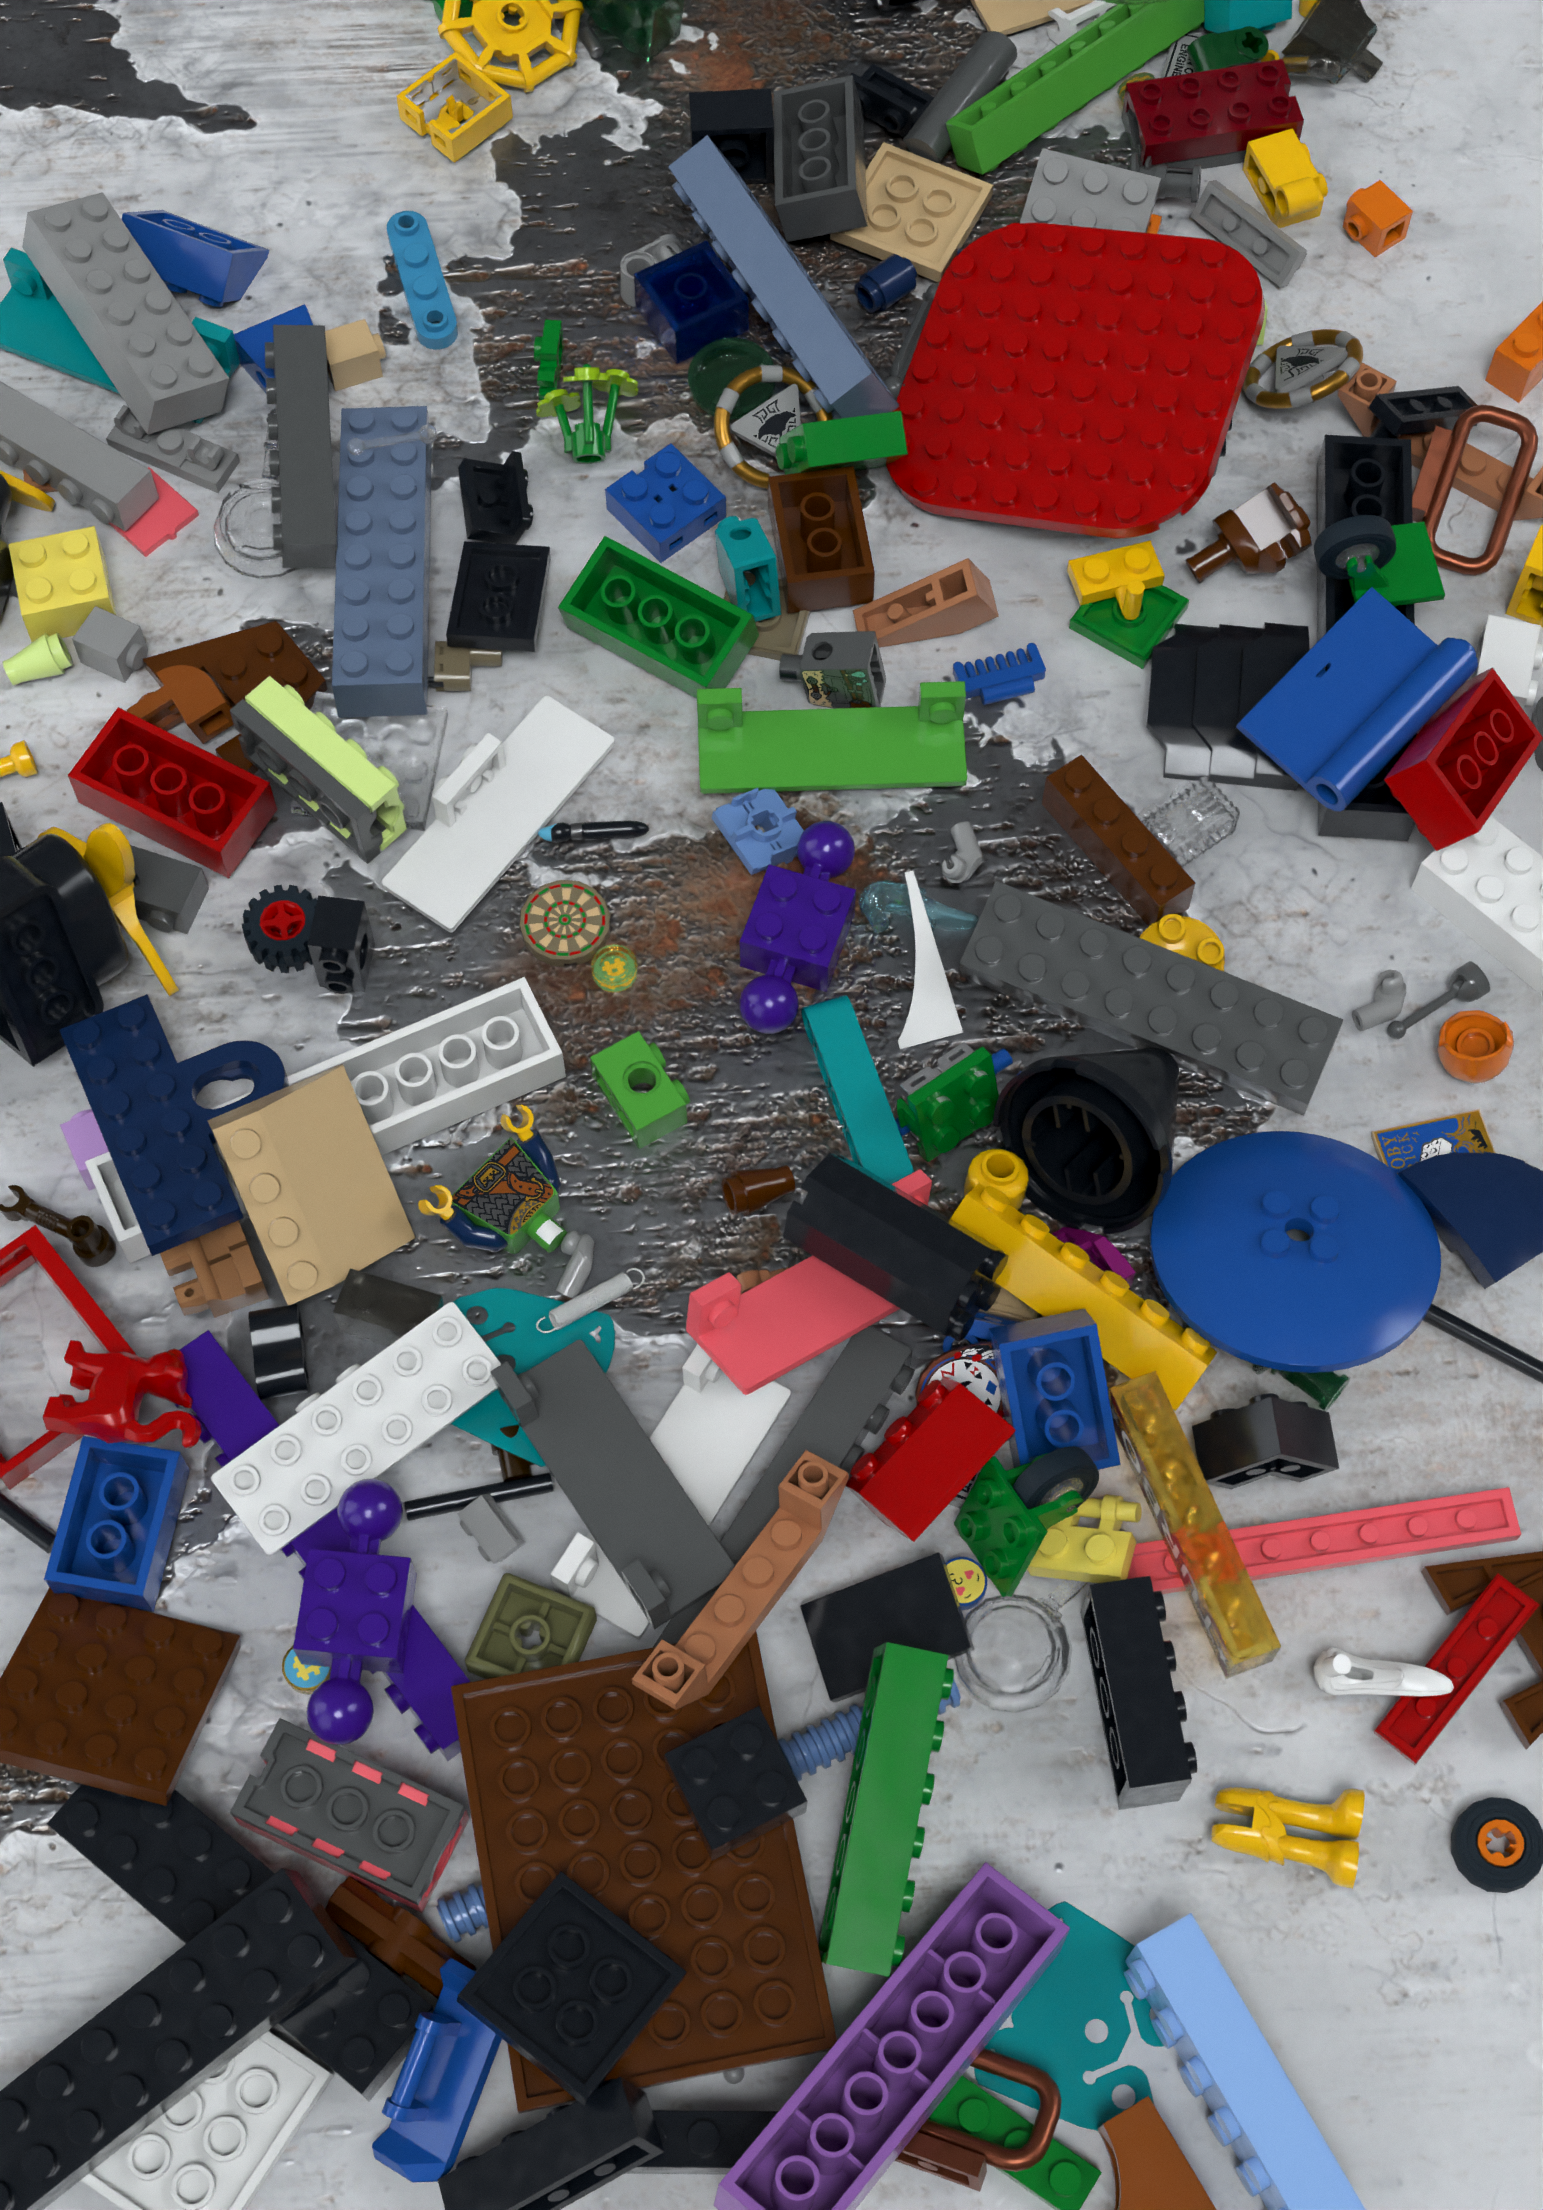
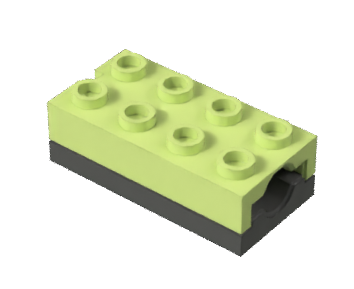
M271 676L267 677L245 696V700L242 699L229 710L235 729L242 734L238 739L244 757L364 862L370 863L381 853L380 850L383 851L407 830L403 816L404 805L399 799L397 790L399 787L397 779L384 766L376 768L369 762L364 750L353 739L349 738L345 741L336 733L332 722L323 713L317 711L314 714L305 707L302 697L290 685L282 687Z

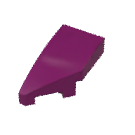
M1063 1227L1052 1233L1053 1236L1063 1243L1070 1242L1082 1248L1089 1255V1261L1104 1272L1112 1271L1120 1275L1128 1282L1129 1290H1131L1136 1272L1106 1237L1069 1227Z

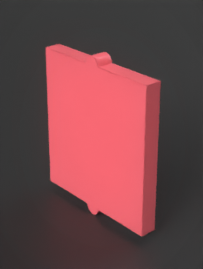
M150 467L148 469L151 470L159 499L126 531L110 522L108 523L145 557L168 539H176V533L199 516L198 510Z

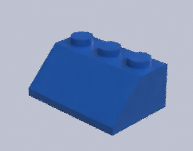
M164 210L125 212L122 214L121 220L168 289L179 293H187V290L200 294L199 301L208 305L223 307L224 302L241 300L268 258L269 249Z

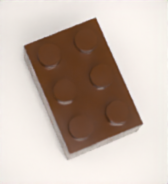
M854 466L769 476L768 510L787 613L872 602L874 597L875 571Z

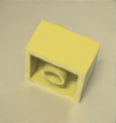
M95 526L8 544L21 616L31 642H34L45 633L48 636L59 633L62 638L74 636L95 606L116 615L105 556Z

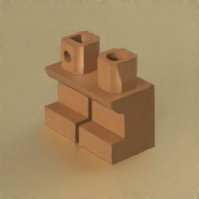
M239 1220L160 1253L169 1277L193 1267L198 1278L173 1287L184 1316L211 1309L214 1318L270 1299Z

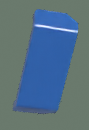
M452 1958L448 1959L440 1968L443 1988L433 2013L420 2012L415 2023L417 2030L393 2093L391 2097H387L382 2109V2113L392 2119L390 2126L372 2144L374 2158L412 2183L438 2182L437 2179L448 2174L452 2169L502 2040L501 2037L457 2002L458 1994L477 1972Z

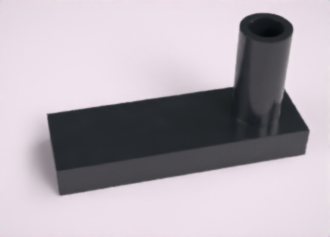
M1460 386L1376 394L1368 408L1380 421L1370 437L1399 439L1401 435L1434 431L1436 426L1453 429L1462 413L1478 405Z

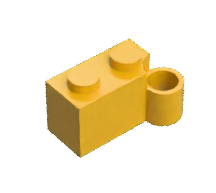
M1293 128L1249 141L1242 170L1271 222L1278 226V228H1282L1320 216L1324 197L1328 193L1327 182L1324 175L1318 173L1311 162L1308 147L1305 143L1299 141Z

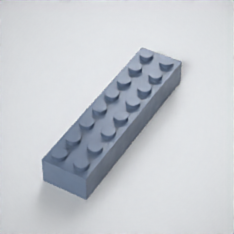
M705 136L668 167L678 180L672 187L682 201L689 205L693 211L692 216L700 228L713 240L712 246L723 261L730 265L733 270L731 272L741 288L746 293H749L753 299L751 303L757 312L773 328L772 334L782 348L790 353L794 359L792 363L806 382L812 380L819 387L813 394L826 412H831L834 419L887 413L897 409L899 404L740 174L709 136Z
M427 406L341 409L332 689L338 718L427 715L432 437Z

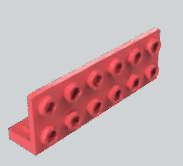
M921 1169L892 1184L928 1206L932 1180ZM812 1255L741 1295V1284L730 1272L691 1292L689 1295L686 1331L743 1394L748 1395L901 1308Z

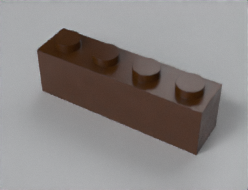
M1082 754L1046 777L1042 805L1148 926L1158 922L1165 915H1180L1189 909L1195 887L1194 880Z

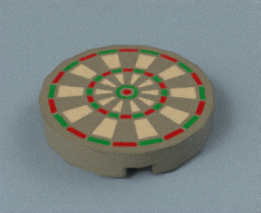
M558 880L542 885L529 895L521 909L520 930L526 948L536 959L551 966L565 967L564 964L576 963V965L586 963L602 951L610 936L611 918L605 899L593 887L579 881Z

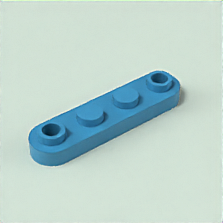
M414 211L396 213L387 223V235L417 338L426 348L433 350L447 348L457 339V320L427 221L421 214Z

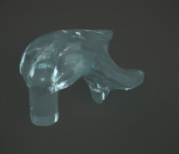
M876 881L867 885L859 895L858 903L861 914L867 917L873 931L876 933H881L890 926V922L885 914H899L913 919L908 887L905 884L891 881ZM919 887L932 931L935 928L961 931L976 926L979 920L977 915L951 908L926 897V889Z

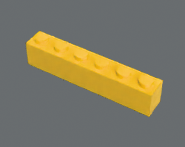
M978 1183L966 1194L950 1218L952 1221L1003 1250L1009 1256L1004 1270L995 1282L1039 1314L1046 1317L1085 1308L1097 1324L1102 1358L1175 1411L1217 1354V1351L1210 1347V1342L1201 1337L1192 1328L1184 1329L1170 1319L1169 1312L1161 1304L1151 1299H1142L1129 1290L1128 1282L1120 1275L1112 1271L1104 1272L1091 1263L1089 1255L1082 1248L1070 1242L1063 1243L1049 1233V1227L1041 1219L1031 1214L1024 1215L1012 1207L1009 1198L1000 1190L991 1186L984 1187Z

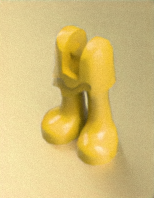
M1243 1787L1224 1788L1217 1792L1215 1808L1227 1813L1253 1817L1252 1828L1231 1824H1215L1212 1826L1211 1840L1225 1849L1252 1855L1267 1863L1272 1861L1284 1866V1859L1318 1868L1323 1870L1334 1884L1353 1889L1359 1859V1842H1356L1359 1836L1363 1819L1365 1792L1364 1790L1353 1788L1345 1789L1334 1803L1313 1804L1278 1797L1269 1790ZM1283 1824L1319 1831L1347 1840L1319 1841L1295 1837L1286 1834Z

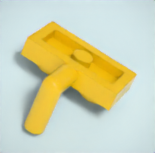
M1151 540L1069 560L1067 572L1080 605L1116 597L1122 614L1127 620L1138 618L1144 590L1163 585L1165 577Z

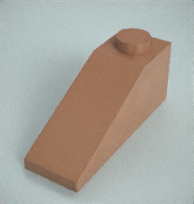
M969 558L853 610L857 631H875L879 648L961 634L999 617L990 580Z

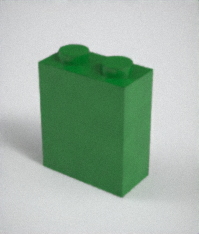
M901 411L802 423L779 437L780 444L776 446L777 464L781 470H784L785 475L854 466L855 471L881 468L908 454Z

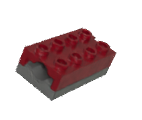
M1283 59L1126 83L1121 116L1132 153H1137L1139 166H1144L1147 156H1151V166L1168 165V167L1190 169H1193L1194 165H1201V169L1244 163L1249 141L1293 128L1300 141L1304 123L1296 96L1289 97L1291 81Z

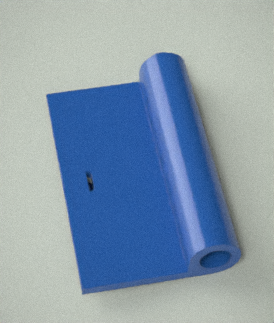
M1371 587L1237 724L1236 728L1322 805L1333 811L1340 812L1359 795L1477 670L1478 660L1476 651L1469 642L1463 639L1446 638L1437 645Z

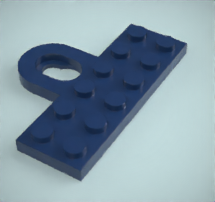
M148 994L60 1029L59 1031L151 1255L155 1256L243 1219L241 1209L213 1147V1144L217 1142L207 1120L288 1087V1077L277 1053L268 1046L258 1042L246 1040L233 1041L177 1063ZM243 1078L249 1079L254 1083L253 1091L248 1096L224 1107L207 1109L196 1103L198 1093L211 1082L218 1080L235 1081Z

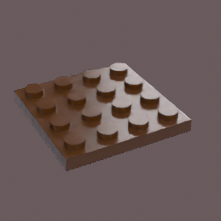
M49 1587L0 1678V1763L167 1806L240 1650V1635L124 1605L75 1597L69 1593L57 1594Z

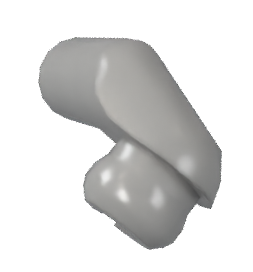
M968 821L957 823L950 829L957 851L951 855L949 861L943 860L941 869L944 876L951 883L968 881L983 860V854L972 824Z

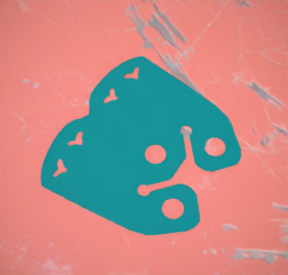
M492 1288L462 1296L453 1301L466 1319L467 1311L472 1307L479 1306L487 1311L488 1318L484 1323L478 1325L470 1323L480 1337L503 1328L505 1323L510 1322L515 1325L513 1332L503 1333L485 1343L496 1358L500 1355H510L514 1358L516 1366L513 1371L516 1375L530 1370L576 1340L584 1342L605 1374L608 1371L615 1345L614 1324L608 1314L592 1311L590 1314L588 1313V1315L560 1330L542 1333L536 1328L537 1321L545 1317V1319L539 1322V1329L542 1331L552 1330L554 1326L550 1321L549 1311L565 1302L506 1288ZM598 1326H601V1330L598 1333L601 1338L600 1343H597L596 1339L589 1334ZM497 1390L451 1423L455 1427L540 1467L546 1466ZM519 1425L517 1434L512 1438L507 1437L500 1430L503 1427Z
M1064 1901L1048 1909L1058 1919L1062 1918L1063 1923L1070 1927L1060 1953L1012 2012L1011 2018L1014 2027L998 2030L984 2048L994 2049L997 2053L1034 2065L1047 2072L1058 2085L1062 2103L1059 2119L1082 2128L1098 2131L1097 2129L1103 2123L1126 2110L1118 2108L1112 2100V2092L1118 2085L1125 2084L1133 2089L1136 2097L1134 2104L1149 2096L1154 2104L1148 2077L1136 2066L1127 2065L1096 2078L1093 2084H1087L1083 2080L1085 2071L1093 2072L1118 2061L1131 2033L1125 2004L1120 2000V1994L1123 1991H1129L1133 1995L1131 2004L1141 2038L1147 2044L1154 2047H1162L1164 2045L1153 2028L1149 2015L1151 2009L1149 2002L1146 1998L1141 2001L1136 1998L1124 1976V1972L1129 1969L1125 1961L1135 1946ZM1093 2019L1102 2020L1108 2027V2036L1101 2043H1093L1085 2035V2027ZM974 2068L978 2085L1039 2110L1040 2098L1032 2088Z

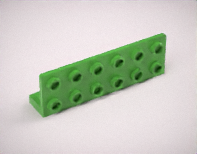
M965 681L921 682L918 706L742 711V688L697 689L700 792L703 794L746 793L756 788L759 789L758 791L772 789L780 792L965 786L967 784L963 723L966 700Z

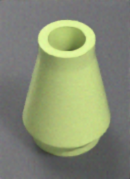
M46 633L13 657L2 662L4 670L14 686L26 681L65 674L64 669L73 665L67 646L59 633L48 636Z

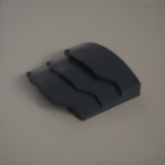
M1264 622L1263 628L1219 624L1217 628L1175 623L1174 635L1153 647L1146 727L1165 747L1163 778L1297 790L1299 783L1236 726L1310 650L1308 626Z

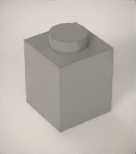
M97 606L93 608L72 638L80 663L123 683H126L134 670L137 671L144 664L143 659L147 657L148 648L141 627Z

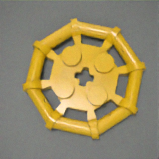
M445 0L442 23L437 28L439 37L446 39L454 52L461 55L494 83L521 88L525 93L533 92L536 85L562 68L573 66L578 58L575 51L580 16L584 13L581 1L556 0L558 3L551 4L549 0H471L473 1L471 16L459 18L461 0ZM508 11L511 15L518 13L521 16L518 20V26L506 24L503 12ZM552 19L564 20L561 40L550 35ZM472 32L482 45L484 50L481 52L480 57L477 56L463 37L464 34ZM543 48L552 54V56L535 67H531L529 57ZM493 56L503 63L517 61L518 71L490 65Z

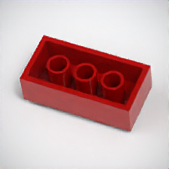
M1492 667L1467 680L1422 727L1384 781L1389 786L1395 799L1401 802L1412 817L1419 832L1438 851L1481 830L1543 737Z
M119 707L68 774L78 803L227 878H230L278 810L270 782Z

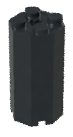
M829 1153L808 1174L801 1186L803 1190L808 1192L803 1204L801 1205L794 1200L787 1212L783 1235L785 1239L943 1335L951 1336L959 1342L970 1331L975 1319L974 1316L978 1313L979 1309L985 1312L988 1311L1000 1293L1001 1286L997 1285L995 1281L1004 1270L1009 1257L1003 1250L843 1155L837 1156Z

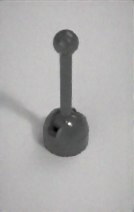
M1471 961L1459 967L1451 976L1449 981L1450 990L1405 1020L1393 1021L1389 1024L1388 1034L1394 1039L1404 1037L1406 1029L1454 998L1462 1002H1472L1489 993L1490 984L1484 972Z

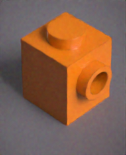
M1381 180L1366 189L1360 188L1351 195L1346 204L1347 211L1342 227L1353 240L1358 241L1374 257H1377L1406 238L1413 210Z

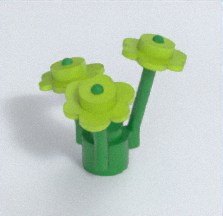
M584 364L583 368H574V376L563 377V382H583L584 422L575 425V432L572 433L566 412L573 411L581 406L580 394L578 392L568 394V391L565 389H557L547 393L544 396V400L537 403L536 415L540 418L551 415L558 417L564 437V452L572 453V461L576 463L592 464L604 461L606 459L605 453L611 452V434L618 397L621 395L628 397L638 395V382L635 379H631L630 375L625 371L609 369L605 373H601L599 367H591L589 364ZM592 386L596 390L609 394L602 431L600 430V424L593 422Z

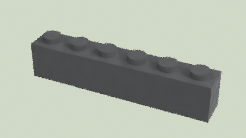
M273 325V342H265V368L274 370V378H266L267 404H275V414H268V440H277V450H269L270 477H278L279 487H271V512L280 513V524H273V551H282V568H335L336 526L325 325Z

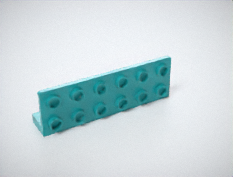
M11 247L3 258L12 287L0 303V348L120 394L28 255ZM195 317L191 323L230 379L240 364L233 331ZM205 417L193 420L192 422L199 424Z

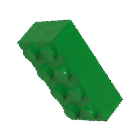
M607 536L603 537L558 606L567 628L697 698V689L726 688L759 637L754 616L751 613Z

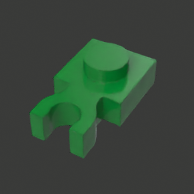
M545 319L543 336L535 337L534 361L540 362L537 376V386H540L539 400H544V396L547 393L557 390L564 351L561 320Z

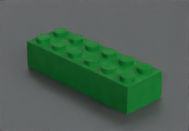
M889 1642L874 1648L818 1941L822 1963L890 1977L891 1966L899 1967L901 1964L905 1946V1935L899 1934L898 1928L901 1912H910L914 1897L915 1881L908 1879L911 1859L920 1858L924 1843L925 1827L917 1826L920 1808L922 1805L928 1806L930 1804L934 1788L935 1775L927 1773L930 1754L932 1752H939L943 1739L944 1721L937 1720L940 1702L942 1699H949L953 1684L954 1669L946 1668L949 1655Z

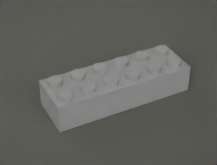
M101 192L27 212L22 248L147 435L222 412L229 377L104 193Z

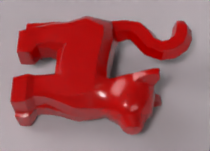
M70 1340L64 1357L65 1362L73 1366L70 1384L80 1390H90L88 1400L76 1402L73 1395L60 1394L59 1397H49L43 1414L46 1430L94 1436L109 1444L124 1441L154 1443L171 1430L180 1429L182 1431V1446L184 1448H192L197 1444L202 1432L201 1423L190 1413L177 1410L162 1414L148 1425L138 1423L140 1405L144 1394L147 1393L185 1408L192 1407L193 1400L186 1392L188 1371L184 1355L181 1351L173 1348L148 1358L127 1352L96 1354L86 1352L80 1341Z

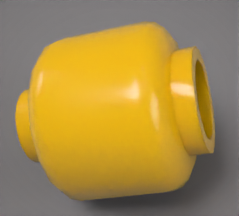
M1004 1149L982 1151L972 1159L967 1170L964 1197L980 1183L984 1187L991 1186L1003 1192L1009 1198L1010 1205L1019 1210L1024 1201L1029 1183L1028 1169L1023 1160L1013 1152Z

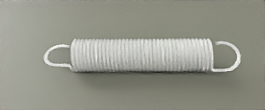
M630 1268L626 1273L621 1272L613 1276V1278L549 1311V1318L554 1326L552 1330L542 1331L539 1329L538 1324L545 1317L537 1321V1330L542 1333H549L572 1324V1322L588 1315V1313L590 1314V1312L629 1293L631 1289L640 1287L645 1281L644 1273L640 1269ZM631 1270H637L642 1274V1282L633 1287L630 1278L626 1274Z

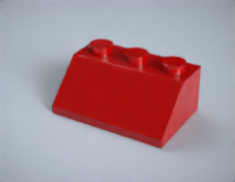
M945 1376L940 1381L935 1380L923 1389L918 1397L919 1404L907 1417L902 1416L889 1426L884 1434L886 1440L873 1454H865L854 1464L850 1472L852 1477L846 1483V1487L885 1525L913 1542L1016 1431L1006 1420L961 1383Z

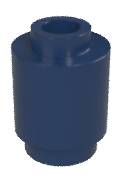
M892 254L860 276L859 282L854 286L856 297L862 307L868 312L884 311L915 290L917 272L909 259Z

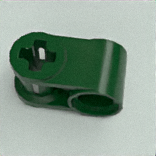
M1246 26L1227 32L1203 35L1194 40L1187 47L1186 51L1195 72L1253 64L1263 59L1268 52L1269 43L1262 31L1252 26Z

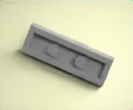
M1217 180L1208 182L1190 216L1224 244L1240 252L1252 266L1280 288L1288 286L1294 273L1300 268L1307 255L1305 248Z
M125 405L122 406L115 416V426L106 438L108 445L117 451L216 493L220 492L239 464L236 452L202 439L200 436L176 426L147 435L130 408Z

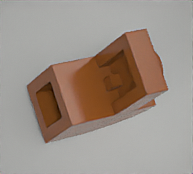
M188 665L171 666L156 672L164 686L155 692L145 694L136 704L126 709L127 712L165 731L185 720L188 727L202 744L234 725L229 711L233 707L208 674L199 668Z

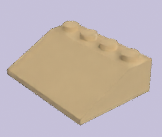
M343 1064L207 1120L288 1306L337 1285L415 1239V1235Z

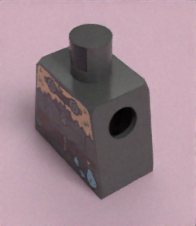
M875 631L811 633L806 638L803 655L782 654L780 659V679L803 682L807 700L812 705L833 709L881 707L886 675Z

